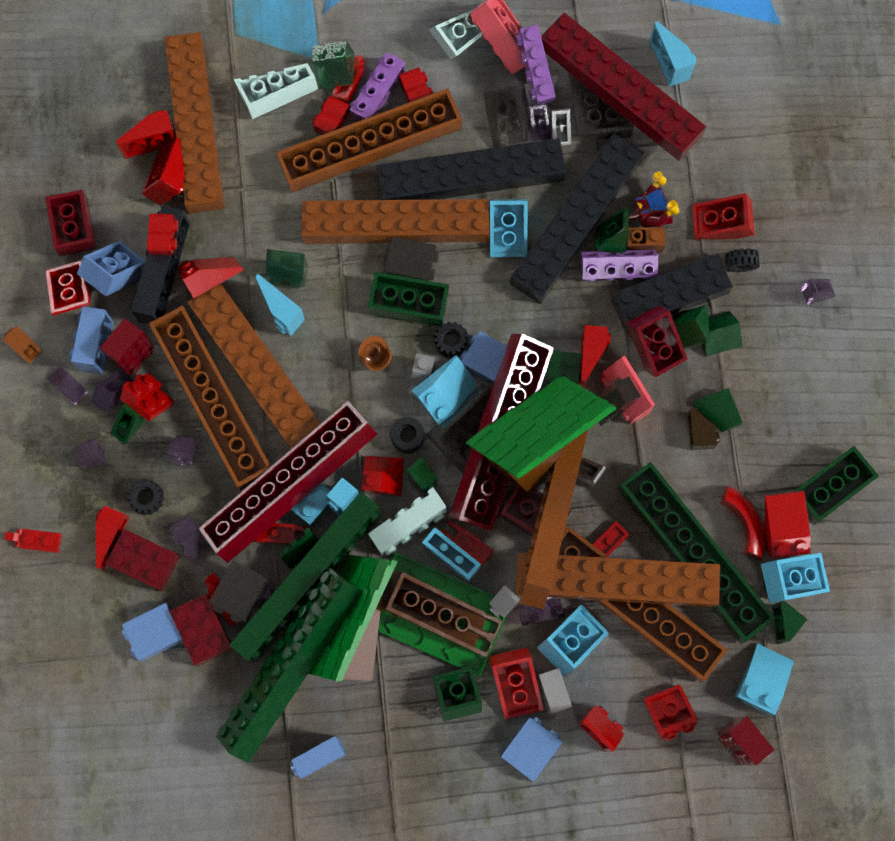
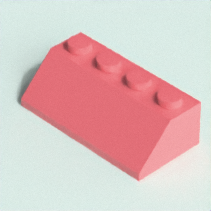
M485 0L470 13L472 21L480 28L485 40L489 41L494 53L501 58L505 69L513 75L525 67V64L521 62V48L517 45L516 35L522 26L504 0Z

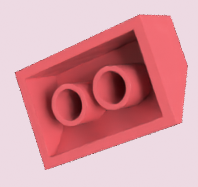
M625 356L602 372L600 381L605 389H609L610 397L615 405H619L622 410L620 411L621 416L625 421L628 420L632 424L650 414L655 403Z

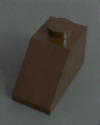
M690 409L687 416L691 450L714 449L717 443L720 442L719 432H716L715 425L697 410Z

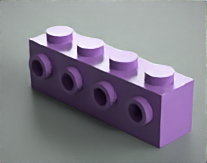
M533 25L520 28L516 35V41L522 52L520 54L521 62L525 64V78L530 85V98L534 101L535 106L553 102L556 96L539 26Z
M388 52L378 59L375 71L370 72L367 78L368 82L360 88L356 101L353 100L350 104L349 110L352 119L358 122L379 114L397 85L399 74L404 73L406 70L405 61Z
M656 249L626 250L625 253L581 252V276L586 281H595L596 279L612 281L615 278H623L624 280H632L634 278L652 279V277L658 276V254Z

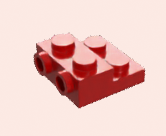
M149 373L145 375L138 374L132 383L127 381L121 389L120 400L149 422L170 408L174 403L171 397L160 390L162 383Z
M681 684L643 699L660 740L665 738L668 741L675 738L678 732L684 731V733H689L695 729L697 717Z

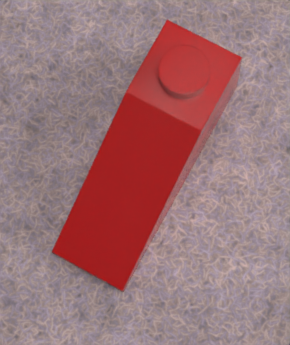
M105 505L96 515V567L103 571L113 548L130 518L126 514Z

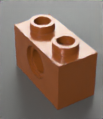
M17 326L9 329L3 338L28 364L43 351Z

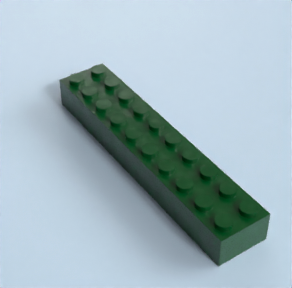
M651 462L620 484L618 487L619 492L675 562L720 564L719 605L711 608L740 644L747 642L776 619Z
M360 491L232 641L230 646L251 663L254 661L258 662L265 654L264 649L268 645L271 647L278 639L276 635L281 630L285 631L291 623L289 620L294 614L298 615L299 609L309 598L311 591L317 587L322 575L327 572L329 567L336 570L343 562L341 560L345 554L349 555L354 550V543L358 539L362 540L368 533L367 528L370 524L375 525L381 516L379 514L381 512L379 506Z
M330 567L322 575L317 587L311 591L308 600L299 609L298 615L289 624L286 633L277 642L274 651L265 660L259 673L254 676L251 685L242 694L241 700L232 709L225 724L218 730L216 737L227 752L246 763L250 762L363 592L349 579Z

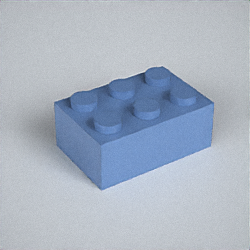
M117 241L85 255L77 274L101 294L108 296L139 281L142 276L140 273L141 266L146 261L121 241Z
M82 307V311L79 312L77 317L79 325L78 330L74 332L73 339L75 344L74 349L70 351V360L80 372L103 375L106 355L100 347L111 335L114 321L105 309Z

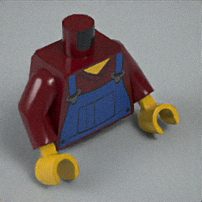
M660 171L655 172L653 175L655 182L651 183L642 195L634 199L635 209L628 210L629 222L639 219L643 228H660L663 225L673 223L672 214L677 215L679 213L678 203L675 200L668 202L662 188L658 187L666 183V178Z

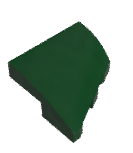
M729 388L692 403L693 407H697L705 415V418L712 421L722 433L740 427L743 424Z
M309 528L304 530L305 534L294 539L288 547L279 553V556L290 570L298 565L318 542Z

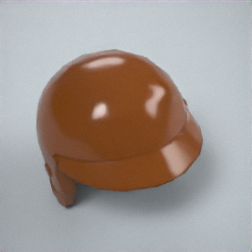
M380 336L366 338L360 344L358 350L359 360L368 370H382L391 361L392 354L388 344Z

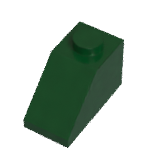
M124 404L110 433L126 444L146 419L127 404Z
M421 457L407 469V478L423 494L432 487L435 488L437 486V476Z

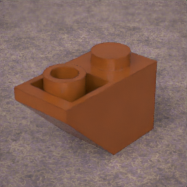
M628 228L627 247L634 250L656 249L657 253H662L665 247V228Z

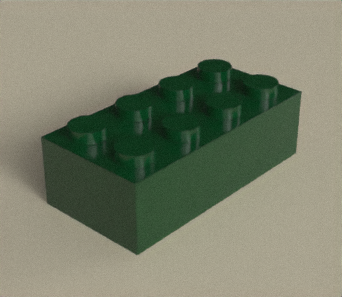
M375 272L368 302V313L441 327V324L444 322L448 301L449 284Z
M553 350L539 392L557 377L562 376L579 385L582 353Z
M853 446L793 492L804 491L808 520L814 526L878 478L879 475L858 449Z

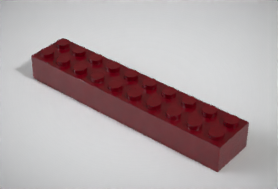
M563 13L541 36L545 54L676 160L680 161L703 136L706 125L566 13Z
M511 334L478 432L488 424L492 425L508 411L518 407L536 391L539 392L554 349L553 347L524 334ZM473 448L449 517L480 529L492 531L509 480Z
M347 401L204 523L199 530L215 553L225 562L229 563L378 434L353 405Z

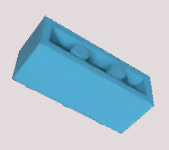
M341 478L327 494L329 507L337 516H340L359 494L358 490L344 478Z
M435 527L422 542L423 547L467 582L471 580L481 567L478 561Z

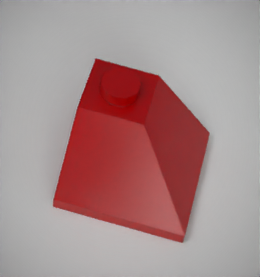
M365 456L362 493L401 497L404 458Z

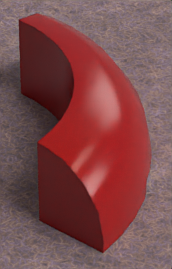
M727 486L720 504L730 509L743 524L745 529V549L743 554L762 561L766 545L762 519L755 506L746 496L738 490Z

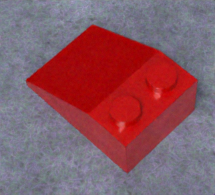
M158 110L153 114H149L117 140V145L125 159L159 151L176 138L174 126L167 110Z
M178 137L157 152L142 191V195L160 206L166 201L169 202L174 195H179L184 187L182 184L185 175L181 144Z
M747 193L692 204L695 240L739 239L755 235L752 200Z
M234 257L184 261L176 270L192 297L195 298L243 271V268Z
M82 260L46 270L52 316L90 305L92 285L77 274Z
M584 326L581 335L580 353L582 355L579 385L582 388L602 358L604 351L608 350V345H610L611 333H608V327Z
M804 491L764 496L765 548L771 558L810 554L811 536Z
M521 648L490 656L505 720L544 711L529 648Z
M594 705L577 723L605 752H613L625 735L622 732L623 727L616 720L612 722L607 717L609 713L601 705L599 707Z

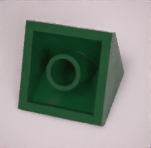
M626 207L596 227V249L598 251L625 253L628 237V209Z
M707 305L681 311L672 316L684 349L710 342Z
M730 311L708 317L710 342L702 344L706 357L742 346L740 322Z
M780 601L772 605L773 615L776 617L774 625L777 645L790 642L807 621V618L786 601Z

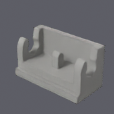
M559 668L536 676L548 715L572 707Z

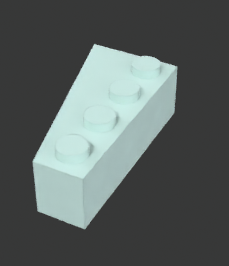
M473 10L429 29L450 59L458 56L482 36V31L472 21L470 13Z
M308 63L284 68V71L280 72L270 71L262 76L252 75L244 80L240 78L234 79L237 90L252 119L318 89L315 76Z
M433 487L428 490V496L425 498L418 497L410 505V509L403 508L394 516V520L390 518L368 533L369 538L381 556L384 554L390 555L396 550L395 547L397 545L408 543L413 539L412 535L417 532L419 534L423 533L429 528L428 525L433 521L437 523L445 518L446 505Z

